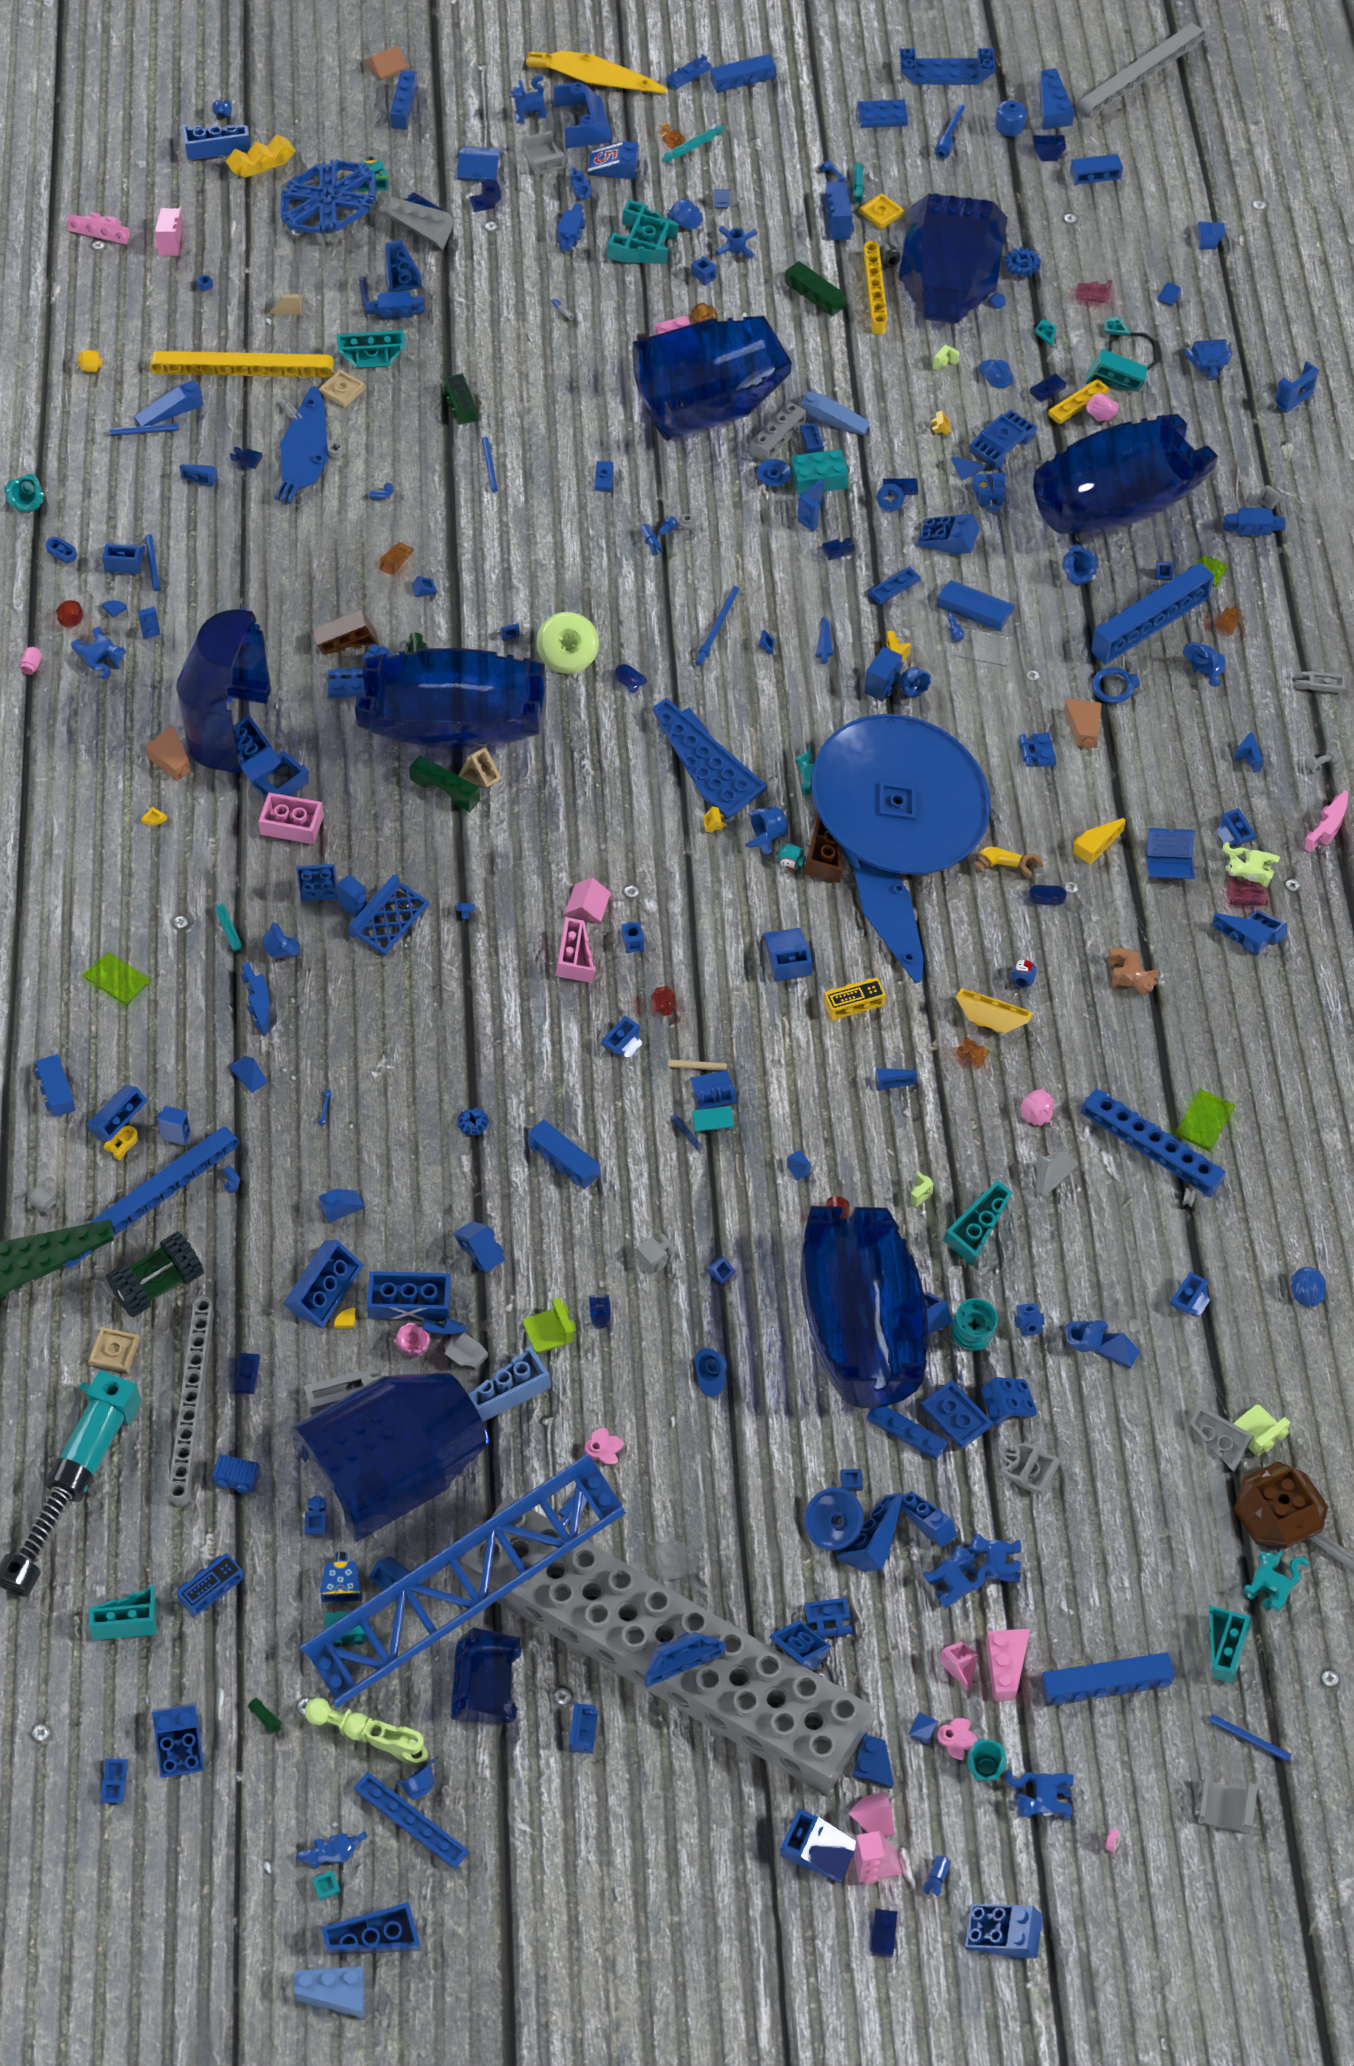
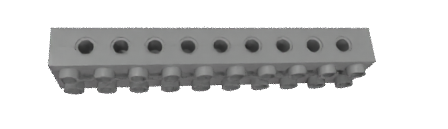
M507 1495L493 1516L517 1500ZM533 1509L509 1524L561 1539L549 1519ZM503 1532L517 1555L525 1556L520 1558V1560L527 1569L557 1549L554 1546ZM495 1538L488 1595L519 1575L497 1538ZM487 1539L468 1551L460 1561L465 1574L475 1590L479 1592ZM584 1541L496 1601L825 1796L829 1795L863 1740L864 1734L871 1727L874 1709L872 1705L588 1541ZM551 1576H559V1577H561V1578H559V1579H552V1578H550V1577H551ZM591 1596V1597H595V1598H597V1599H596V1600H587L586 1597ZM622 1618H631L633 1621L626 1622ZM698 1632L724 1641L726 1645L724 1655L648 1688L645 1687L644 1676L654 1650L662 1643L658 1641L659 1639H667L672 1642L684 1633ZM737 1681L743 1683L744 1685L735 1686L732 1684V1682ZM770 1703H777V1704L781 1705L782 1707H780V1708H773V1707H771V1706L768 1705V1704H770ZM815 1725L820 1729L811 1730L808 1729L806 1726Z

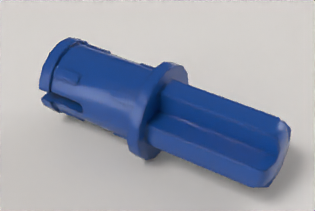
M643 524L640 530L645 537V543L649 545L653 555H658L656 548L660 553L663 551L657 540L658 536L654 534L649 524Z

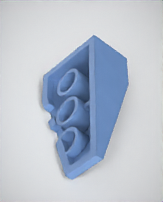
M807 391L801 402V408L806 410V419L863 436L870 425V421L827 395Z

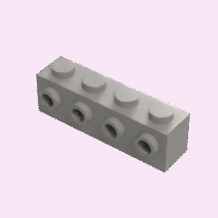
M791 402L785 407L783 406L779 413L771 418L769 424L763 427L756 437L752 438L750 454L762 461L771 459L799 430L800 425L806 422V410Z

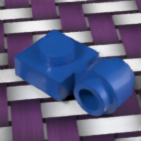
M313 1496L308 1499V1511L312 1512H305L304 1532L305 1535H326L327 1513L322 1512L326 1511V1499L321 1496Z

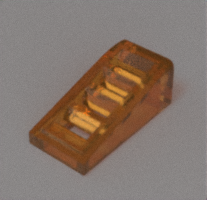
M400 542L397 543L380 558V570L394 575L413 553L414 548Z

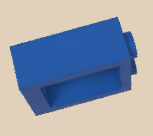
M283 750L277 755L281 763L276 768L267 771L252 781V786L265 798H267L268 793L292 796L309 783L308 769L304 765H300L294 756L288 755ZM286 765L297 775L276 789L266 778Z

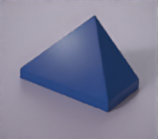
M957 456L951 457V461L962 481L987 467V465Z
M243 1056L229 1065V1069L251 1093L267 1084V1080L254 1058Z
M1103 1333L1100 1347L1094 1350L1130 1369L1140 1353L1124 1333Z

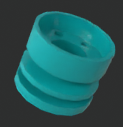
M979 1298L968 1299L961 1303L956 1311L951 1327L952 1338L957 1345L969 1351L981 1350L988 1346L998 1323L997 1311L993 1305Z

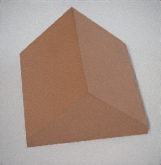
M399 45L365 59V63L380 80L397 74L401 70L408 69Z

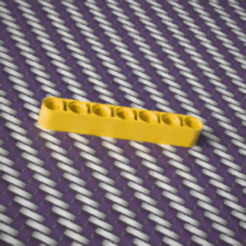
M867 241L864 245L863 260L871 330L873 333L881 335L886 332L887 310L880 251L877 242Z

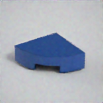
M112 600L102 603V608L114 618L125 611L127 605L121 601Z

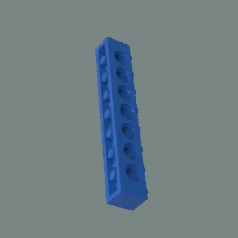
M1096 1088L1084 1101L1081 1114L1208 1197H1211L1223 1183L1226 1171L1222 1167L1213 1164L1204 1155L1196 1153L1187 1144L1176 1140L1171 1134L1165 1133L1156 1124L1148 1122L1139 1113L1131 1111L1122 1102L1114 1100L1108 1093Z

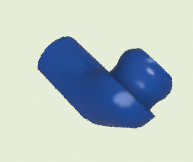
M227 1166L223 1169V1173L228 1178L227 1184H224V1189L229 1193H233L238 1189L240 1177L231 1166Z

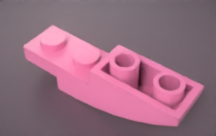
M1346 790L1341 795H1336L1330 806L1326 805L1321 812L1322 818L1314 832L1310 831L1307 834L1304 849L1308 852H1311L1320 842L1328 845L1337 834L1347 807L1348 792Z

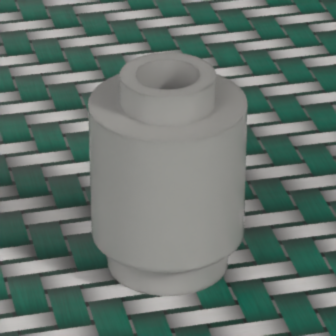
M42 1187L33 1188L28 1194V1202L42 1214L50 1215L58 1206L56 1199Z

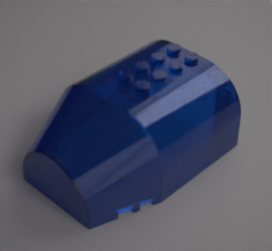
M765 316L743 317V320L733 321L732 317H728L727 321H717V318H710L633 341V371L636 385L647 412L660 435L666 441L748 417L791 373L792 361Z
M234 609L223 611L210 617L201 626L192 642L176 683L187 748L192 758L205 767L238 774L242 771L239 758L240 751L237 748L232 710L227 709V702L231 703L232 698L267 704L272 690L264 635L259 630L260 625L254 624L257 622L253 611Z
M450 1373L381 1376L291 1427L295 1449L304 1462L308 1460L307 1450L312 1455L335 1491L344 1512L346 1527L356 1542L446 1491L451 1486V1482L455 1477L462 1474L465 1466L470 1461L472 1462L489 1444L485 1426L474 1403L463 1386Z

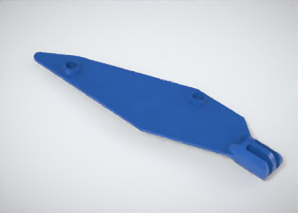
M315 386L310 387L296 413L298 419L293 418L280 442L282 484L275 495V500L279 501L281 498L283 503H286L288 500L289 505L298 489L317 482L328 461L325 404L318 388Z
M842 847V853L854 868L863 914L912 980L916 983L921 982L924 958L909 891L894 872L867 864Z

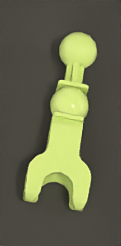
M314 1698L306 1705L305 1717L313 1725L320 1726L328 1722L339 1726L342 1735L346 1734L352 1740L363 1739L364 1743L369 1742L373 1747L388 1752L400 1761L416 1767L422 1766L428 1759L427 1749L423 1746V1737L417 1731L402 1726L395 1727L377 1720L373 1721L371 1718L368 1719L363 1713H352L350 1709H347L345 1714L332 1710L330 1703L324 1698ZM376 1731L381 1732V1734L376 1737L372 1736V1734ZM422 1753V1756L418 1759H414L411 1754Z

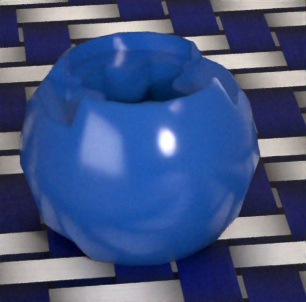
M215 100L212 110L216 116H220V114L229 116L232 112V105L229 100H225V102Z

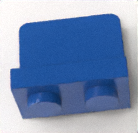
M822 480L813 483L810 489L805 493L803 492L798 499V522L813 532L818 528L819 508L823 495L824 482Z
M994 1377L981 1388L993 1425H1000L1011 1415L1025 1417L1037 1415L1028 1383L1024 1379Z

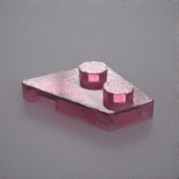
M1228 874L1230 905H1268L1267 887L1254 884L1246 879L1244 882H1241Z

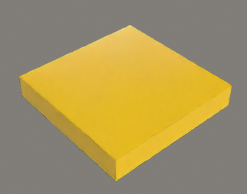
M883 193L861 206L858 210L862 216L880 230L904 215V210Z

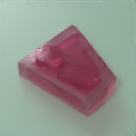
M1107 280V284H1099L1098 281L1079 283L1075 299L1108 304L1113 280Z

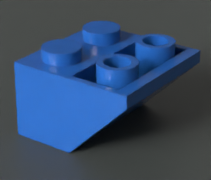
M105 544L102 556L105 572L140 574L145 545Z

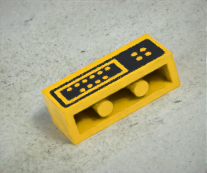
M878 977L868 978L859 983L847 984L844 987L833 988L824 992L823 1003L832 1021L885 1006L886 994Z

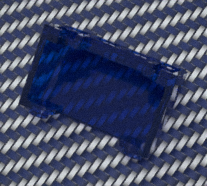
M473 1627L458 1640L454 1660L451 1702L452 1720L461 1722L511 1723L516 1719L518 1707H516L514 1701H510L512 1663L520 1657L522 1652L519 1637Z

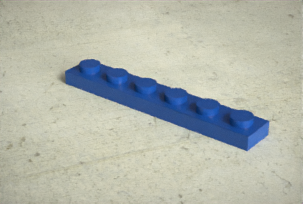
M367 1772L354 1787V1791L452 1869L455 1870L469 1854V1850L371 1773Z

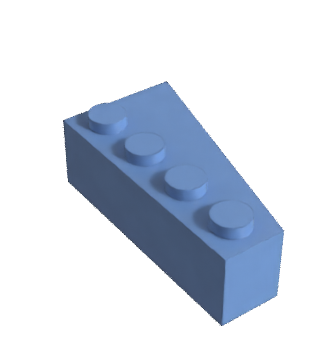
M530 1345L519 1357H514L508 1366L504 1369H499L492 1379L486 1380L467 1395L469 1409L479 1424L551 1388L550 1375Z

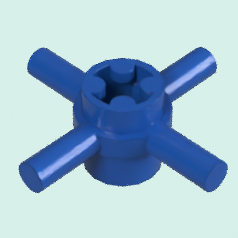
M720 226L719 231L727 238V244L715 250L717 256L729 250L733 254L743 252L749 259L754 257V253L746 247V240L757 235L756 229L744 233L739 228H733L728 231L724 226Z

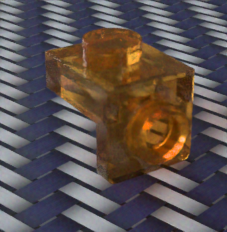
M1226 607L1216 623V627L1232 635L1239 621L1243 620L1241 611L1234 607L1231 609Z

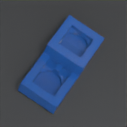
M445 1317L443 1325L425 1318L421 1324L423 1330L441 1334H454L465 1332L466 1330L464 1323Z
M105 1759L101 1803H124L128 1759Z

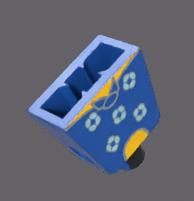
M346 1552L335 1553V1562H327L325 1564L320 1589L322 1603L362 1601L356 1562L348 1561V1554Z

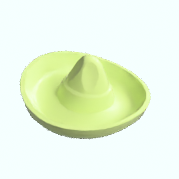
M573 612L554 614L541 625L538 631V654L544 664L555 672L564 674L580 672L594 661L598 653V633L594 625L580 614Z

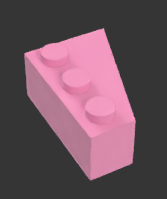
M565 918L555 976L592 983L595 975V966H593L592 953L589 949V940L584 920Z
M1030 1629L988 1631L986 1648L993 1702L1015 1700Z

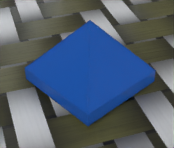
M1156 561L1155 579L1173 580L1174 562Z
M762 630L758 646L772 654L775 639L765 630Z

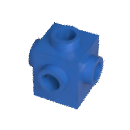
M1037 1303L1017 1305V1316H1014L1015 1327L1019 1328L1021 1336L1041 1334V1325L1045 1324L1044 1314L1040 1313Z

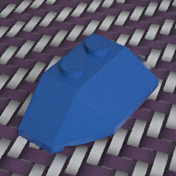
M693 1632L690 1634L684 1633L672 1642L666 1641L659 1644L654 1650L644 1676L645 1687L648 1688L724 1655L726 1650L724 1641Z

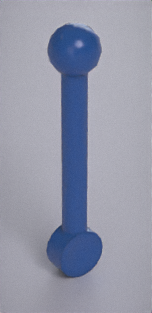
M330 1090L324 1091L325 1100L322 1116L319 1119L320 1125L326 1124L325 1116L328 1100L332 1096Z

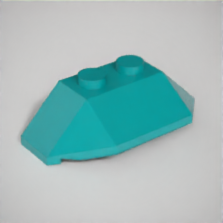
M404 330L337 334L338 352L355 368L390 366L405 348Z

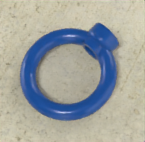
M1117 667L1102 669L1092 680V690L1095 696L1106 703L1112 704L1127 700L1133 694L1134 689L1140 686L1137 673L1130 674L1126 670ZM1106 675H1120L1126 681L1127 690L1119 696L1105 695L1099 688L1100 680Z

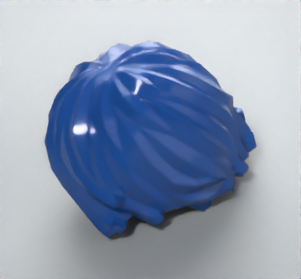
M1304 1267L1297 1270L1291 1276L1290 1281H1292V1284L1290 1286L1292 1287V1294L1299 1304L1315 1307L1324 1301L1326 1282L1320 1271L1315 1268Z

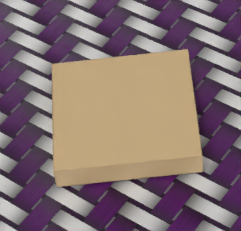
M339 369L318 390L322 396L346 408L366 389V384Z
M101 1327L88 1361L89 1365L128 1374L141 1339L140 1335Z

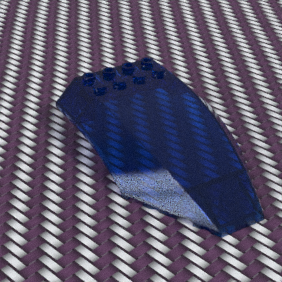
M929 193L911 205L899 280L903 281L905 290L909 292L912 301L916 302L917 309L922 313L924 320L957 324L963 317L968 315L971 309H975L982 301H985L991 292L994 293L996 291L1008 217L994 201Z

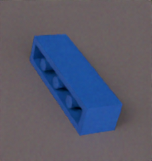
M770 54L710 68V81L716 92L771 80L776 77V65Z
M401 70L390 111L391 128L407 130L418 86L417 71Z
M543 1119L527 1133L528 1146L533 1151L539 1152L546 1162H551L555 1165L561 1174H566L570 1177L576 1186H581L585 1190L601 1175V1165L546 1120Z

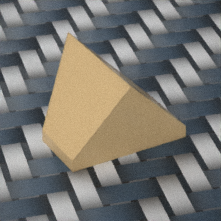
M282 294L281 300L268 314L301 315L303 295Z
M486 746L469 755L458 775L482 787H488L502 779Z

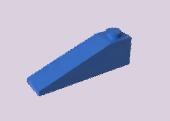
M194 380L185 382L170 389L137 413L134 418L139 426L157 424L203 406L202 392Z
M901 1493L885 1495L870 1512L871 1517L869 1520L863 1523L858 1538L848 1547L839 1550L836 1558L863 1572L881 1570L890 1553L903 1495Z

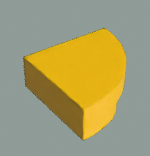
M152 807L141 818V823L158 825L167 820V815Z
M349 1308L341 1312L334 1322V1329H355L356 1308Z

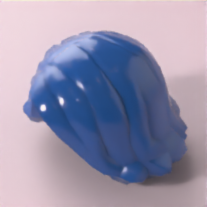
M687 199L677 201L667 213V219H674L676 223L687 229H697V226H700L703 221L700 209Z
M1072 546L1062 560L1063 570L1067 574L1066 578L1073 585L1078 584L1080 586L1086 584L1096 574L1098 568L1097 557L1083 546Z
M273 922L270 926L271 928L263 936V944L267 953L274 958L297 957L300 950V944L297 942V939L284 936L280 926Z
M1103 1320L1069 1322L1065 1326L1067 1342L1071 1347L1080 1352L1094 1351L1100 1347L1103 1332L1109 1326Z

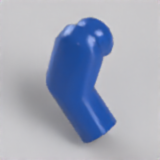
M385 483L384 489L381 491L370 490V499H386L394 492L393 484Z

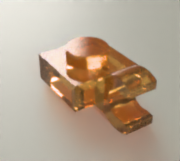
M667 122L660 124L663 128L660 130V133L663 135V141L671 149L685 143V138L676 129L671 131Z

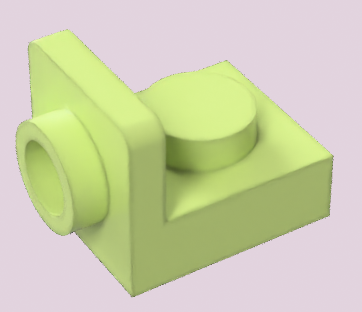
M945 344L934 356L933 368L939 371L943 366L947 365L948 361L956 365L958 363L959 351Z
M920 1172L916 1175L917 1186L911 1191L910 1203L915 1208L933 1193L932 1180Z

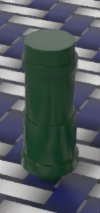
M255 1698L248 1704L250 1711L255 1714L269 1733H278L281 1730L282 1722L263 1705L261 1700Z

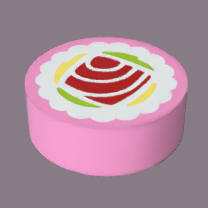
M1116 1829L1110 1830L1106 1841V1850L1116 1851L1121 1831Z

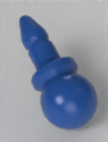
M672 516L667 517L662 523L659 535H664L666 532L674 530L678 525L676 518Z
M949 612L948 621L951 626L949 628L951 639L955 642H960L964 639V631L961 629V625L957 624L954 615Z

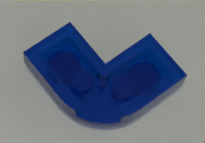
M497 180L481 182L484 194L470 196L473 212L495 208V204L501 200V190Z

